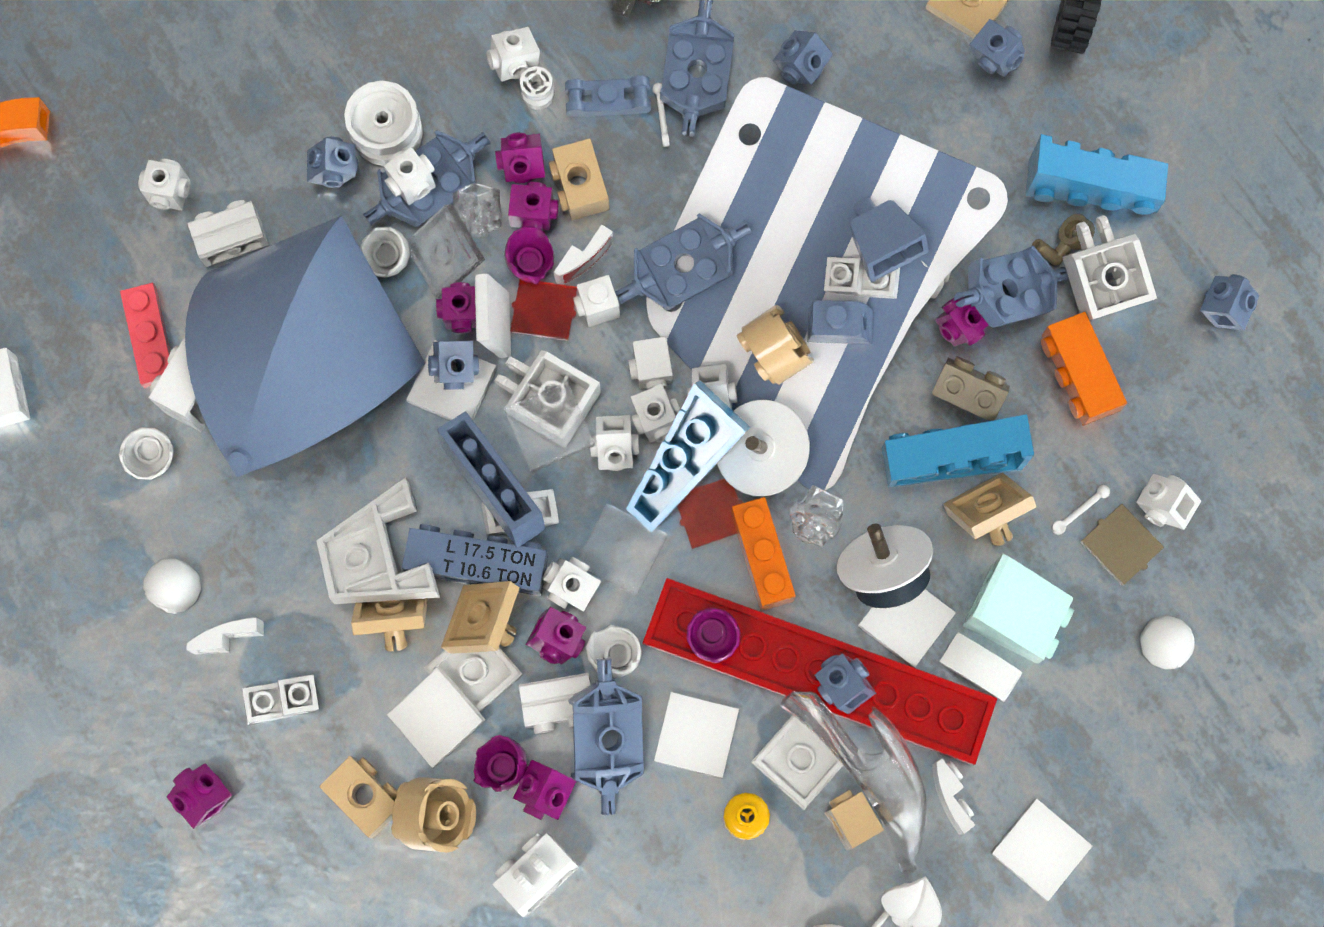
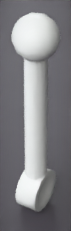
M658 82L653 85L652 90L657 97L663 147H669L664 102L660 100L662 83Z
M1106 485L1099 486L1097 493L1062 521L1054 522L1052 525L1053 533L1056 535L1063 534L1068 524L1100 498H1107L1110 495L1109 487Z

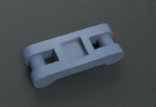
M638 75L630 79L567 80L565 82V93L569 95V102L566 103V115L569 117H591L648 113L651 111V100L647 97V91L650 89V79L647 76ZM624 93H634V99L624 100ZM591 95L592 102H583L582 96Z

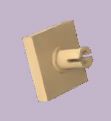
M929 0L926 10L974 39L989 19L995 22L1009 0Z
M1003 472L943 503L947 515L974 539L989 533L990 540L995 546L1005 544L1002 536L1005 537L1007 542L1012 540L1013 534L1009 529L1008 522L1037 507L1033 496Z
M511 581L463 585L441 648L450 654L498 651L499 645L504 647L510 645L514 640V637L510 634L516 635V628L507 622L520 587Z
M428 598L355 603L351 621L353 635L383 632L384 645L387 651H394L393 644H395V640L397 651L403 650L407 647L404 630L421 629L425 626Z

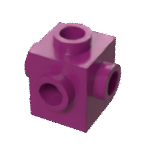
M518 132L512 133L506 138H501V150L495 151L497 170H504L506 182L513 181L514 183L522 184L530 182L535 178L545 177L540 133L526 135L525 133Z
M529 182L527 185L512 184L508 210L510 227H538L541 231L550 230L551 219L557 220L559 200L553 198L552 187H547L539 182Z
M456 282L450 284V287L442 288V299H436L437 319H443L446 329H451L454 333H468L472 331V328H476L475 286H470L466 282Z
M952 298L941 307L944 312L935 321L940 327L939 330L943 338L954 347L964 343L971 346L985 336L983 330L989 325L975 306L972 307L969 304L958 307L955 303L960 300L954 301V298Z
M550 606L539 616L525 645L538 651L539 656L543 660L552 664L559 663L562 665L571 657L575 659L580 654L585 644L582 636L586 626L580 624L578 618L573 614L565 611L559 612Z
M531 759L524 776L519 782L513 799L525 804L523 812L539 820H542L545 814L558 820L576 781Z
M205 763L193 771L189 767L179 773L173 780L175 786L167 795V798L172 803L175 811L181 814L188 824L195 829L217 815L231 798L232 794L224 786L219 776L213 773Z

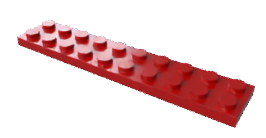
M666 578L642 642L643 645L972 766L976 765L997 701L996 697ZM706 608H718L727 611L738 622L741 631L740 643L733 655L718 663L697 657L687 642L688 624L696 613ZM842 653L853 660L858 658L864 664L870 674L866 679L876 692L875 695L849 714L839 710L834 703L829 705L817 689L821 684L815 676L822 669L821 665L825 660Z

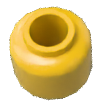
M746 792L737 794L728 801L724 808L723 821L725 828L737 839H755L764 833L769 825L770 813L768 806L756 794ZM743 809H750L751 811L748 812V813H745V812H743L742 810H743ZM754 814L753 820L749 822V816ZM740 815L745 817V822L741 820Z

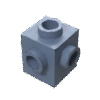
M991 19L988 20L969 44L974 57L979 60L978 64L981 68L990 74L997 72L1004 78L1010 70L1014 71L1019 67L1025 53L1021 34L1011 26L1007 25L1003 28Z
M794 30L789 39L781 45L780 51L773 62L779 67L781 76L791 84L812 85L820 77L823 68L833 54L816 32Z
M330 136L323 138L322 141L307 150V182L337 188L356 176L358 169L356 144L343 142V139Z
M1232 274L1230 277L1215 275L1210 289L1206 292L1200 311L1215 327L1245 330L1250 316L1257 306L1259 294L1250 285V281L1241 275Z
M473 341L433 342V355L428 357L429 376H434V383H444V390L464 389V383L474 382V375L479 373L478 355H473ZM453 360L456 363L454 371L451 369V362Z
M843 653L825 660L821 665L822 669L815 674L821 684L817 689L829 705L834 703L839 710L846 714L851 713L876 694L866 679L870 674L864 664L858 658L853 660Z

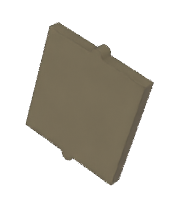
M1120 504L1105 519H1099L1097 521L1098 526L1081 541V544L1122 586L1137 572L1146 570L1148 568L1147 563L1164 548L1123 504Z

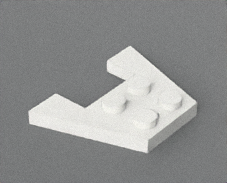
M406 477L316 540L328 595L333 604L440 598L433 569L429 563L399 574L397 572L385 523L417 512L411 486Z

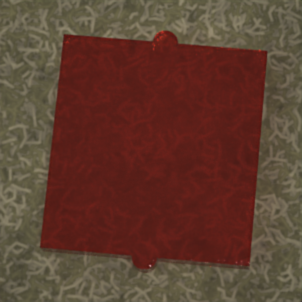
M519 279L516 301L512 302L514 312L510 332L569 341L572 318L576 317L573 297L577 295V287L539 282L537 285H534L533 282Z
M725 479L693 489L677 506L681 517L679 524L684 526L692 549L737 534L731 516L732 506L742 504L743 501L738 500L734 487Z

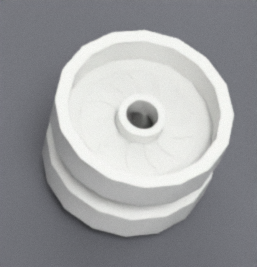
M383 80L370 82L357 89L347 101L344 113L347 131L351 136L353 144H356V150L360 156L370 163L385 166L395 153L399 151L405 152L411 147L416 151L420 147L423 127L418 108L408 90L399 84Z

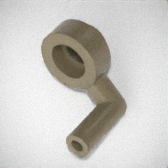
M1074 214L1062 223L1059 229V239L1061 242L1056 249H1053L1041 239H1036L1032 246L1038 250L1045 260L1057 266L1062 263V257L1068 255L1072 249H1082L1076 225L1086 222L1092 238L1095 233V227L1084 215Z

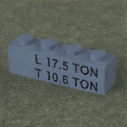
M466 411L437 429L443 449L516 548L546 530L540 509Z
M420 524L419 529L409 528L402 569L405 572L429 563L433 569L435 579L470 585L511 581L520 587L518 593L542 596V587L544 585L542 577L546 571L549 556L547 550H542L541 544L527 541L516 548L515 545L507 544L508 539L503 537L488 536L487 540L475 539L474 534L471 532L454 530L453 535L440 533L439 527Z

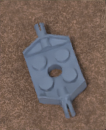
M699 0L698 15L696 17L669 26L660 100L682 114V118H684L682 135L687 136L688 125L690 124L689 137L695 136L697 119L699 120V116L721 110L726 105L734 33L711 18L713 0H707L706 9H704L705 0ZM694 65H700L705 68L706 73L700 78H695L688 73V70Z
M436 130L434 132L436 137L415 151L418 156L424 154L434 167L435 171L431 174L438 180L436 187L425 197L416 200L409 206L401 195L394 196L384 181L388 178L386 171L382 173L379 169L377 175L381 200L379 204L363 213L365 219L372 226L376 221L388 215L389 218L393 216L414 227H418L477 186L473 161L476 159L475 154L491 144L485 133L481 132V134L468 143H463L454 137Z
M699 213L697 214V219L641 250L635 248L634 280L627 286L615 291L620 303L623 304L639 294L641 297L645 295L668 311L733 275L734 242L752 233L746 220L728 230H723V228ZM682 256H690L694 260L693 268L687 273L678 272L676 269V263Z
M1031 246L1020 252L985 260L982 257L970 263L968 267V290L957 292L954 296V301L960 300L955 303L958 307L969 304L972 307L975 306L988 325L994 328L1044 315L1057 309V282L1067 281L1069 277L1067 273L1063 274L1067 272L1065 266L1053 270L1038 250ZM1002 284L1007 287L1009 295L1004 293Z
M599 658L596 659L598 679L596 683L568 699L569 704L573 707L574 773H571V777L584 785L599 790L601 794V814L609 815L610 813L614 815L616 814L615 794H619L621 788L644 774L642 696L617 685L616 681L612 679V659ZM609 730H616L618 734L616 744L611 748H604L602 745L603 735Z

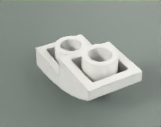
M827 257L824 291L854 296L897 299L900 268L871 283L860 258Z
M959 632L939 661L945 667L971 681L975 686L1002 702L1006 701L1022 675L1019 669Z
M313 675L242 688L247 725L319 710Z
M941 758L932 764L936 791L942 807L959 835L965 834L975 824L970 819L974 816V813L966 802L961 798L958 801L954 798V795L964 788L960 782L963 776L951 761L945 763Z

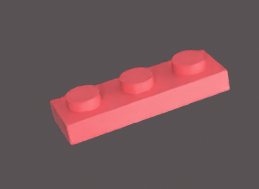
M153 282L120 291L139 380L144 388L150 387L154 379L158 375L163 374L169 364L168 356L171 352L157 288Z

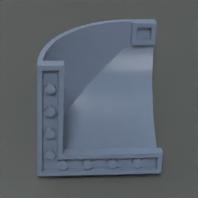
M342 216L207 272L197 284L189 302L185 327V348L191 384L202 417L217 446L237 477L288 458L350 425L399 390L425 364Z

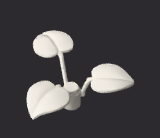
M925 876L912 883H903L886 890L881 899L885 910L872 927H881L889 916H892V921L900 927H938L942 919L941 906L927 877ZM823 924V925H817V926H812V927H843V926L834 925V924Z

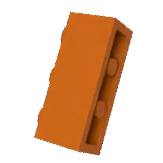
M1086 312L1047 326L1042 334V349L1048 358L1052 357L1057 368L1055 369L1056 380L1061 388H1066L1070 397L1068 403L1072 415L1076 419L1079 418L1082 426L1120 412L1128 403Z
M762 497L732 506L731 517L760 612L793 603L796 597L766 498Z

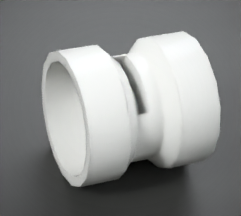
M536 66L528 68L522 73L520 88L524 103L534 110H542L551 105L554 100L551 74L545 68Z

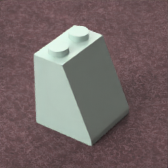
M1002 554L992 564L962 626L1038 664L1045 657L1051 659L1059 644V640L1055 639L1059 627L1065 628L1073 615L1074 609L1070 608L1073 597L1011 557Z

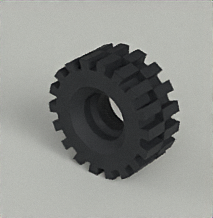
M1061 0L1051 38V47L1084 54L1091 39L1102 0Z

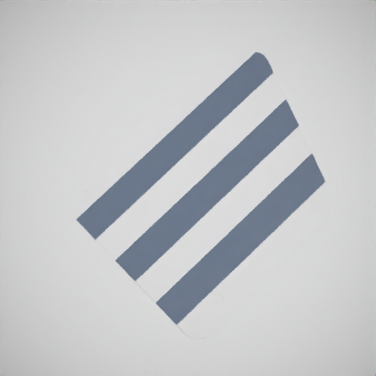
M758 77L745 84L735 99L674 229L675 231L697 219V214L700 213L723 228V230H728L746 220L752 233L734 242L733 275L682 302L678 310L673 312L666 311L646 297L649 321L660 337L666 336L667 345L691 370L692 368L726 364L729 383L735 382L737 403H732L733 411L745 403L756 400L776 401L792 409L803 421L810 442L808 462L798 481L811 491L824 492L833 487L841 476L869 400L911 323L944 278L1001 219L1008 202L1004 183L995 174L771 78ZM745 124H755L761 131V137L754 145H745L739 139V130ZM973 188H984L990 194V202L984 209L977 210L969 206L967 196ZM866 197L871 198L875 206L888 200L894 201L926 233L929 253L900 267L897 299L854 296L824 291L827 257L860 258L849 223L857 217L853 210L854 205ZM682 256L676 263V269L681 273L689 272L694 266V260L690 256ZM815 300L864 302L874 310L872 344L807 342L810 305ZM775 305L780 306L785 314L780 316L784 323L792 321L811 351L808 356L814 359L812 364L780 385L777 383L772 384L769 379L766 381L762 379L754 366V363L758 360L752 351H745L736 336L742 332L741 328Z

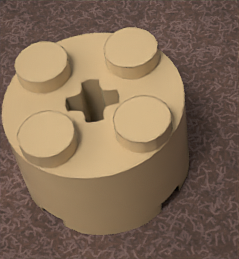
M775 305L741 328L742 332L736 336L745 351H752L758 360L754 363V366L764 381L769 379L772 384L777 383L780 385L812 364L814 359L808 356L811 351L792 321L784 323L780 316L785 314L780 306Z
M419 777L402 783L398 787L397 797L393 806V824L391 827L393 836L412 849L445 853L455 851L459 848L456 846L470 837L476 821V806L474 800L469 799L465 791L467 787L458 780Z

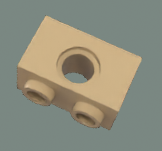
M591 139L553 148L554 160L548 162L553 181L560 180L563 191H559L557 194L562 211L569 210L571 220H576L610 210L609 198ZM575 176H582L586 179L581 185H573L569 182Z
M349 756L319 787L368 838L374 839L392 821L397 790L388 782L382 786L374 777L378 771L364 757L358 761L356 758ZM363 785H369L372 788L373 797L369 803L361 805L356 799L357 790Z
M848 790L829 802L832 809L825 812L846 850L853 849L884 831L862 792L853 795L851 790Z

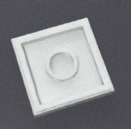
M478 274L475 277L476 340L499 358L511 357L509 292L489 274Z
M432 344L425 359V364L422 366L407 397V402L450 421L465 411L474 420L497 370L496 365L479 359V373L474 375V382L464 383V389L444 390V383H434V376H429L428 357L433 355ZM453 360L451 362V369L454 371L456 363Z
M925 589L918 597L906 604L892 608L872 607L858 627L906 664L915 668L956 612Z
M500 647L498 651L454 654L444 650L424 667L429 674L436 668L441 667L480 713L523 676Z
M441 667L436 668L387 714L432 768L443 761L486 720Z
M671 692L654 762L723 778L739 709Z
M797 710L751 763L802 810H805L851 756L803 713Z
M1034 799L990 854L1045 901H1049L1092 848V845L1042 802Z

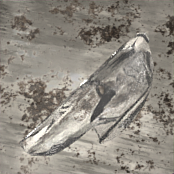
M792 692L782 699L780 706L796 717L820 739L868 797L899 863L900 872H915L917 870L915 857L922 846L928 821L927 800L919 767L902 735L876 707H872L873 711L868 717L881 742L883 752L867 754L855 745L816 693Z

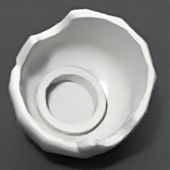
M392 227L373 228L362 240L360 249L376 276L392 277L399 274L407 266L410 258L409 243L404 235Z
M140 427L124 438L119 451V460L125 472L136 479L152 480L161 476L171 465L174 453L173 445L168 436L158 429Z
M176 558L160 559L149 568L143 580V590L147 599L167 613L186 611L197 601L201 592L200 576L197 571L182 560Z
M1163 615L1149 620L1141 633L1140 643L1143 655L1152 665L1162 669H1175L1184 665L1191 657L1195 647V638L1191 628L1182 619Z
M609 625L599 632L594 631L586 645L589 663L596 671V659H612V678H621L628 675L638 667V663L641 660L642 650L639 639L627 628Z

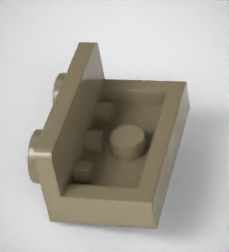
M956 356L955 360L948 357L932 394L981 418L994 421L1009 393L1010 386L1005 384L1006 379L991 371H987L985 375L974 370L975 364L964 358Z

